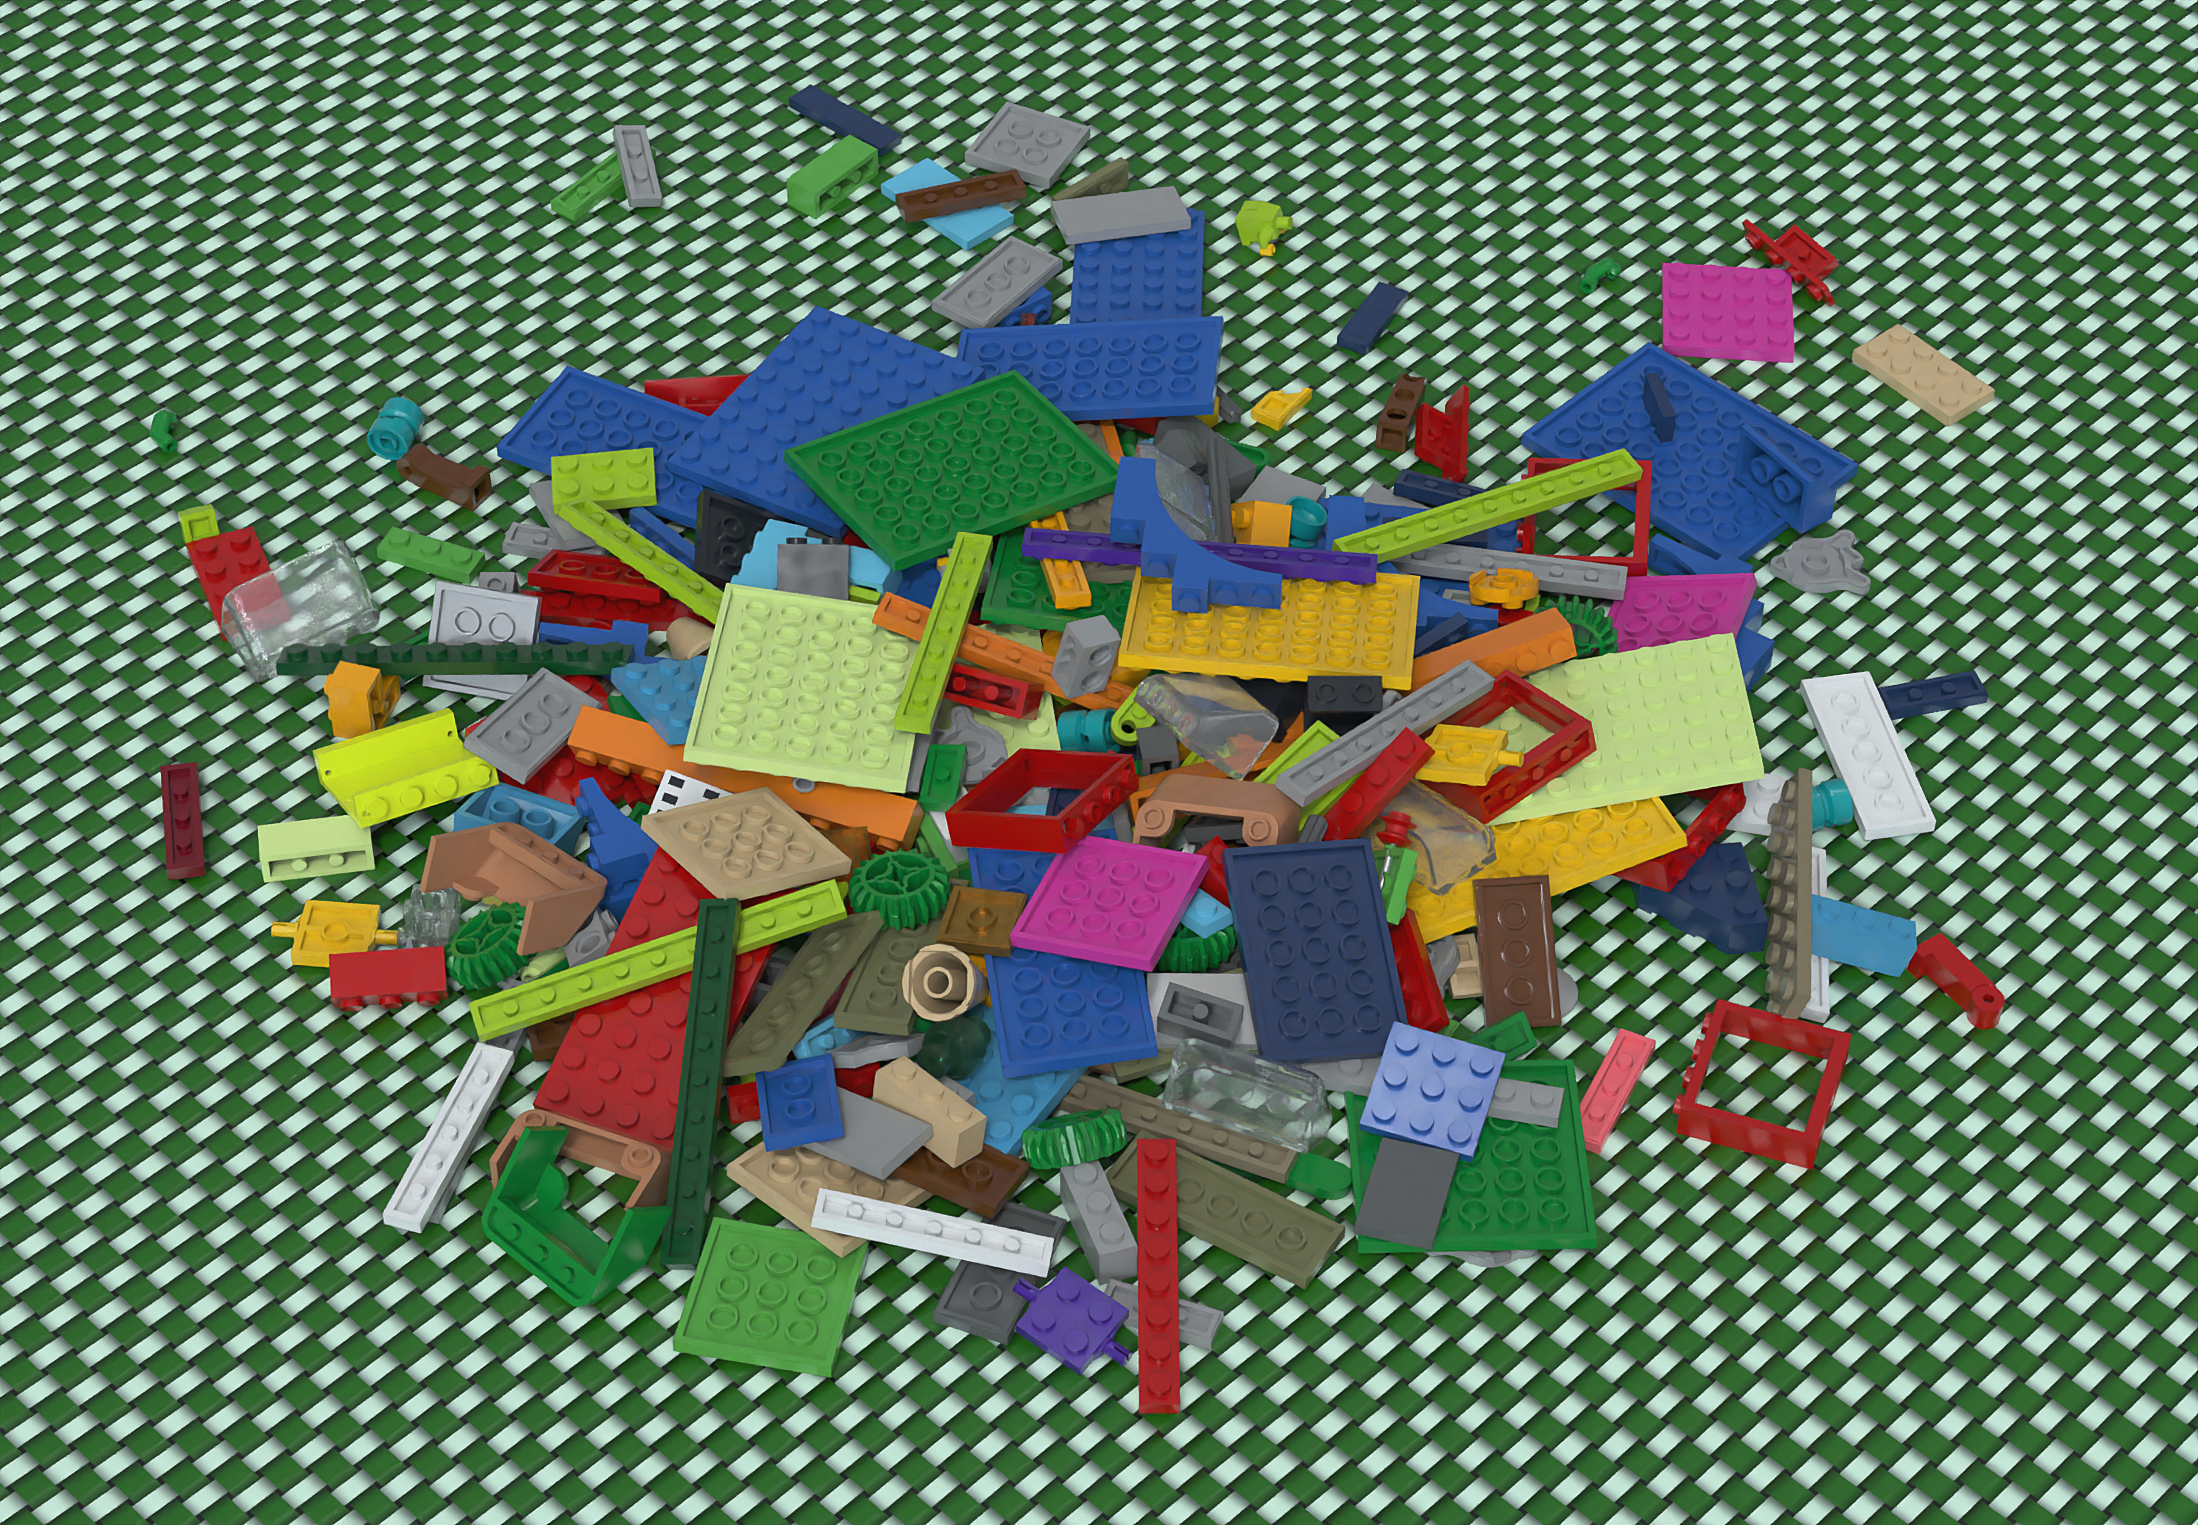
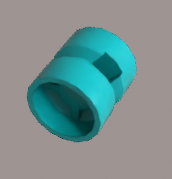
M395 397L386 401L367 434V444L376 455L386 460H398L410 449L414 439L420 432L425 422L423 412L414 402L406 398Z
M1302 496L1291 497L1286 505L1292 506L1288 547L1312 549L1327 523V512L1319 503L1310 498Z
M1104 708L1092 709L1089 712L1086 710H1071L1061 713L1057 724V734L1061 750L1105 753L1111 749L1117 754L1121 744L1117 743L1110 733L1111 720L1116 710Z
M1835 778L1822 781L1815 787L1812 785V832L1822 830L1824 825L1829 828L1851 822L1853 803L1848 787L1842 779Z

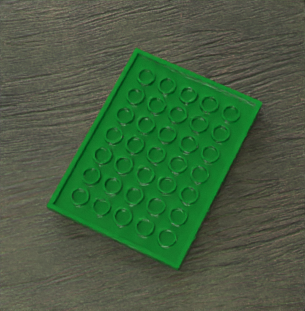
M1015 369L784 450V462L894 572L948 553V549L953 548L958 531L995 536L1115 491L1119 465Z

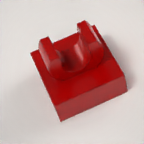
M632 774L639 788L629 789L622 795L628 806L633 809L638 801L652 806L658 791L657 786L643 780L639 774Z

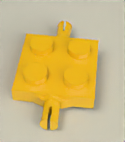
M1437 724L1432 735L1423 740L1431 746L1435 754L1415 774V779L1460 783L1469 786H1486L1498 766L1522 767L1524 753L1523 751L1505 750L1509 744L1508 732L1506 730Z
M306 900L303 913L295 923L273 921L271 927L272 937L294 938L290 954L292 965L329 967V954L373 951L377 944L399 946L401 939L400 930L378 929L381 919L380 905Z

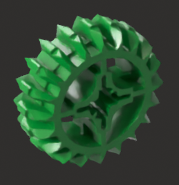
M1562 595L1559 598L1558 604L1548 599L1545 602V609L1537 606L1534 610V615L1555 607L1571 625L1577 656L1559 663L1618 652L1617 628L1613 627L1614 621L1612 616L1604 617L1605 610L1603 606L1593 609L1591 599L1582 604L1579 603L1580 599L1577 595L1573 598L1572 602H1567L1566 598ZM1591 648H1596L1590 655L1580 658V655L1583 653L1591 652Z
M900 847L896 852H890L886 849L882 855L872 854L871 860L860 861V867L852 870V877L849 879L850 885H848L850 905L853 907V912L858 914L878 910L881 919L885 921L881 927L883 931L890 927L896 928L897 932L902 927H909L913 930L916 924L927 925L929 918H939V912L946 909L949 894L951 893L948 872H946V867L941 865L940 859L931 858L929 852L918 854L916 848L910 851H903Z
M503 902L499 907L494 904L486 911L480 910L479 914L475 917H468V922L457 927L458 932L448 938L449 943L444 947L446 966L454 981H457L460 986H464L467 990L476 988L479 991L483 990L487 985L493 988L500 981L506 982L508 977L513 974L518 975V970L529 965L528 959L535 957L538 954L537 952L524 956L516 953L526 906H521L518 902L512 904Z
M1179 922L1156 964L1160 972L1169 969L1173 973H1192V971L1205 973L1207 967L1218 969L1220 962L1228 961L1229 954L1234 952V947L1236 946L1234 923L1203 939Z
M1112 1108L1089 1109L1051 1117V1119L1033 1124L1032 1127L1026 1128L1022 1132L1023 1143L1021 1146L1024 1157H1026L1027 1162L1031 1163L1030 1167L1038 1170L1071 1167L1076 1164L1098 1160L1101 1157L1109 1156L1123 1149L1127 1144V1129L1120 1111Z

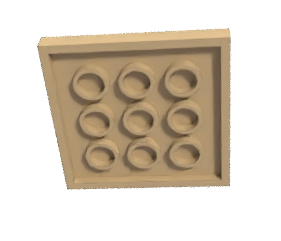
M768 787L642 816L641 829L718 899L738 898L741 901L757 896H766L770 893L789 888H797L820 880H829L833 877L850 873L852 860Z
M763 1141L729 1163L727 1169V1176L841 1258L869 1239L811 1227L819 1188L916 1208L934 1195L891 1174L884 1180H881L800 1145L786 1150L779 1149L766 1152Z

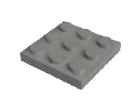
M1006 102L965 152V163L996 173L1016 169L1022 181L1050 189L1090 138V127Z
M438 580L435 585L428 645L432 643L464 645L471 642L481 645H499L505 642H512L516 645H533L537 640L542 597ZM424 675L422 686L508 700L532 675Z

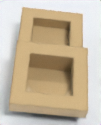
M1474 933L1455 935L1453 939L1459 948L1460 963L1455 973L1446 981L1452 999L1482 996Z

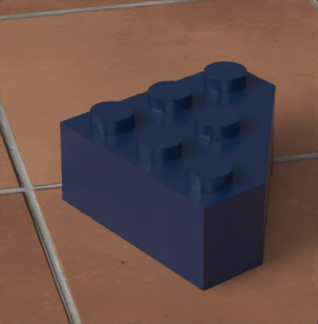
M1742 842L1710 845L1705 854L1694 862L1685 877L1679 880L1669 893L1630 881L1639 909L1649 914L1655 913L1669 920L1670 925L1694 938L1697 935L1715 944L1714 948L1727 955L1764 951L1768 919Z

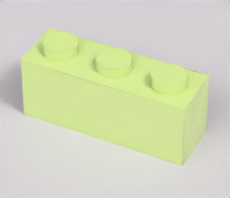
M349 815L257 826L264 883L375 869L371 826L361 829Z

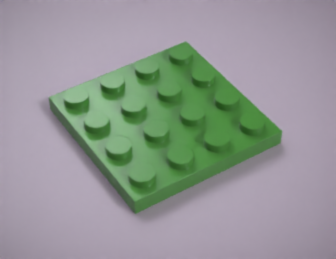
M713 1217L673 1338V1351L831 1378L868 1257V1242L863 1243L841 1258L806 1232Z

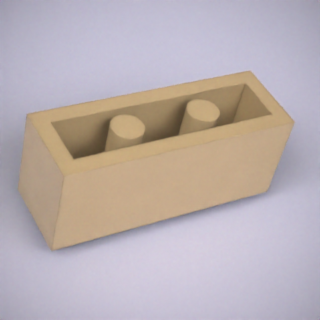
M904 1055L876 1071L872 1101L931 1124L934 1136L923 1146L954 1169L982 1152L987 1116Z

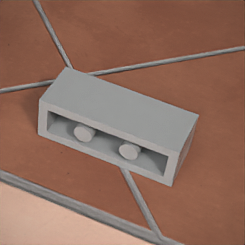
M1092 1160L1071 1167H1061L1060 1199L1099 1286L1108 1284L1110 1278L1119 1281L1137 1276V1243L1099 1160Z

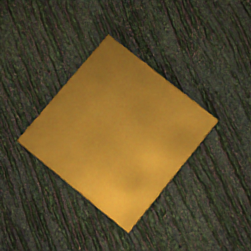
M954 885L935 939L936 944L951 945L968 953L1011 958L1014 946H1012L1010 933L1028 904V895Z

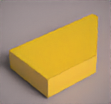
M1302 388L1301 392L1284 394L1283 390L1269 392L1251 409V419L1279 431L1312 399V389Z

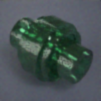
M957 1016L955 1019L936 1022L927 1029L924 1035L922 1049L917 1054L918 1066L937 1080L945 1075L952 1080L966 1078L983 1064L986 1047L991 1042V1032L988 1025L976 1016L968 1018Z

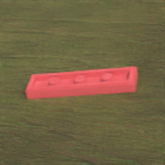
M1620 1028L1580 1103L1586 1150L1597 1154L1601 1153L1655 1051L1656 1040Z

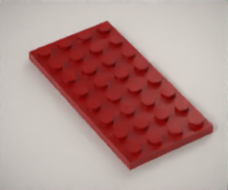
M658 846L605 956L696 926L698 924L700 899L718 898L662 847ZM789 888L770 893L766 896L741 900V910L797 892L798 889ZM777 942L736 955L726 1048L736 1032ZM692 971L579 1009L533 1102L534 1108L564 1113L672 1149Z

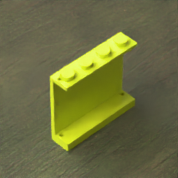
M449 708L313 750L321 785L361 829L499 784L496 767L463 747L464 743L458 737L454 713Z

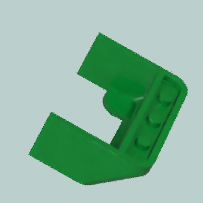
M525 1126L482 1214L481 1224L483 1232L492 1242L570 1305L575 1307L592 1306L647 1263L673 1210L668 1206L628 1208L611 1244H607L562 1208L568 1194L569 1183L566 1174L554 1164V1161L570 1129L566 1126Z

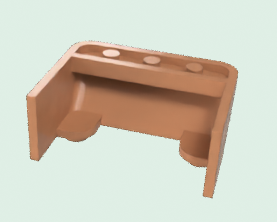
M1171 774L1160 782L1139 809L1132 843L1160 848L1162 837L1167 835L1174 825L1175 814L1181 813L1243 820V839L1250 847L1294 844L1297 841L1302 807L1276 788L1275 784Z
M500 822L431 836L420 891L428 893L452 887L467 900L480 901L485 897L495 896L509 904L518 902L521 906H526L516 951L517 954L524 956L545 950H557L559 947L567 945L603 899L607 879L524 826L511 822Z
M532 1109L521 1113L516 1118L489 1160L494 1191L525 1126H566L570 1131L558 1153L559 1155L640 1181L625 1205L627 1212L628 1208L663 1205L668 1193L672 1149L564 1113Z

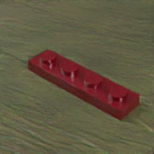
M197 762L160 766L168 880L205 876Z

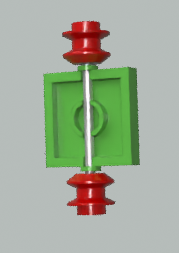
M1390 811L1389 816H1381L1380 819L1387 825L1385 831L1377 832L1376 836L1385 844V850H1373L1388 926L1398 925L1399 920L1404 916L1407 908L1406 895L1409 884L1414 880L1417 872L1415 862L1418 852L1406 848L1413 844L1407 838L1408 830L1417 829V825L1411 822L1412 817L1410 815L1397 811Z

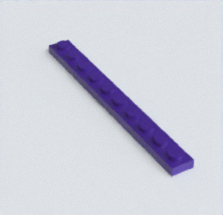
M1026 528L1022 542V556L1043 561V558L1065 559L1071 563L1072 560H1078L1080 563L1085 561L1101 562L1107 566L1131 564L1141 568L1142 544L1110 542V534ZM1193 540L1205 550L1229 562L1254 570L1283 574V579H1295L1297 577L1313 578L1318 582L1340 580L1349 581L1355 585L1376 583L1378 554Z

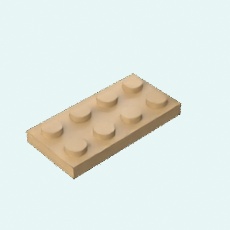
M1900 324L1853 350L1852 361L1947 427L1991 402L1994 398L1995 390Z

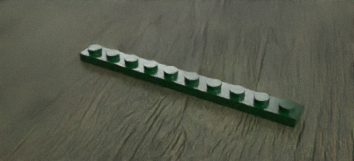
M476 642L464 645H446L444 643L410 645L409 643H397L393 646H376L373 643H363L358 646H341L338 643H329L323 646H306L303 643H295L283 647L275 664L277 676L333 674L340 661L380 669L381 675H535L542 667L555 675L611 674L612 668L625 667L627 664L633 663L635 653L634 645H622L619 642H608L603 645H587L583 642H573L568 645H551L548 642H539L533 645H516L512 642H505L499 645H481Z
M724 898L700 899L666 1206L673 1211L663 1229L660 1266L664 1270H696L706 1240L742 905L738 898H727L726 900Z

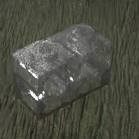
M414 884L411 899H405L403 919L406 922L405 926H399L398 949L445 947L449 943V937L458 931L457 927L459 926L462 912L459 892L451 887L423 893L420 891L421 884Z

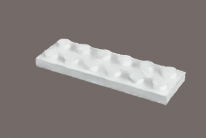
M1870 672L1801 680V695L1837 778L1842 779L1848 787L1853 803V815L1864 841L1934 831L1935 817Z

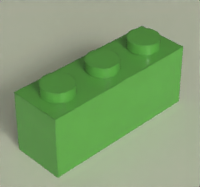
M851 135L846 136L786 179L788 205L814 219L819 218L878 175V149Z

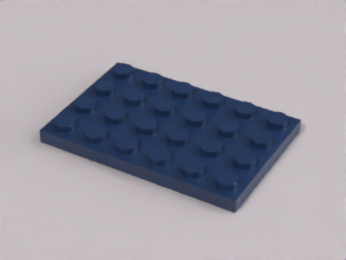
M1370 838L1223 849L1221 860L1261 1067L1382 1057L1393 1022L1396 1021L1408 1025Z

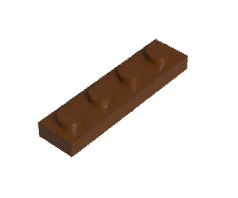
M1013 169L895 194V200L904 222L908 223L1026 198V186L1018 171Z

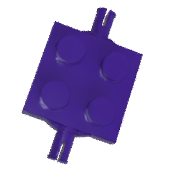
M1064 1266L1052 1282L1041 1290L1023 1277L1019 1279V1283L1016 1282L1013 1292L1030 1302L1029 1309L1016 1324V1332L1081 1376L1092 1361L1103 1354L1108 1355L1121 1364L1122 1367L1131 1359L1133 1352L1114 1341L1117 1331L1129 1317V1309Z

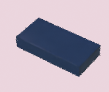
M1657 373L1645 374L1642 400L1660 443L1670 442L1674 435L1675 412Z

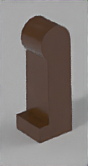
M1405 373L1400 374L1377 421L1376 448L1405 453L1409 435L1416 420V411L1424 400L1427 378L1413 377Z
M421 444L414 445L397 460L396 466L399 473L406 480L413 483V485L473 512L492 495L490 469L479 464L474 469L468 468L433 454L432 451Z

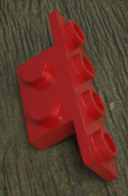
M1748 219L1742 222L1747 233L1744 238L1754 250L1757 251L1759 248L1763 250L1765 257L1776 268L1779 265L1782 266L1785 272L1791 275L1792 282L1796 285L1801 282L1805 286L1807 293L1816 302L1822 300L1829 307L1835 303L1828 286L1821 281L1839 265L1832 254L1795 224L1774 242Z
M750 374L645 380L644 389L645 394L710 417Z
M1464 384L1446 402L1445 413L1426 403H1423L1416 411L1414 455L1424 462L1431 463L1442 469L1443 479L1459 483L1464 481L1468 473V468L1466 467V457L1469 450L1467 433L1470 428L1468 411L1471 403L1469 401V387Z

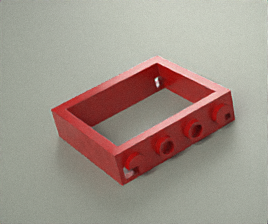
M1529 458L1528 474H1522L1521 481L1588 459ZM1635 460L1643 469L1641 479L1610 489L1637 491L1633 557L1538 556L1628 567L1627 577L1647 576L1652 460ZM1537 513L1524 517V522H1518L1517 542H1523L1522 548L1516 547V553L1534 555Z
M1508 669L1494 677L1495 681L1491 691L1438 724L1480 728L1510 707H1513L1554 733V735L1525 753L1522 767L1507 765L1492 775L1486 786L1478 785L1473 787L1460 783L1416 779L1483 825H1486L1597 750L1591 721ZM1437 724L1418 736L1425 740L1432 735Z
M1020 748L945 812L952 846L1066 854L1139 789V775L1136 774L1133 754ZM1033 787L1085 790L1057 816L1004 813Z
M1743 782L1682 792L1683 794L1711 801L1685 830L1687 846L1666 853L1662 858L1656 857L1610 875L1669 893L1678 881L1685 877L1694 862L1705 854L1707 848L1718 835L1724 832L1726 826L1737 813L1743 810L1746 804Z
M1718 999L1714 1012H1706L1701 1029V1034L1705 1035L1704 1040H1696L1691 1060L1696 1062L1694 1067L1687 1066L1682 1083V1088L1686 1089L1685 1095L1678 1093L1675 1100L1673 1113L1679 1115L1676 1133L1812 1170L1848 1059L1852 1034L1797 1019L1782 1018L1778 1014ZM1721 1032L1828 1060L1805 1132L1697 1103Z

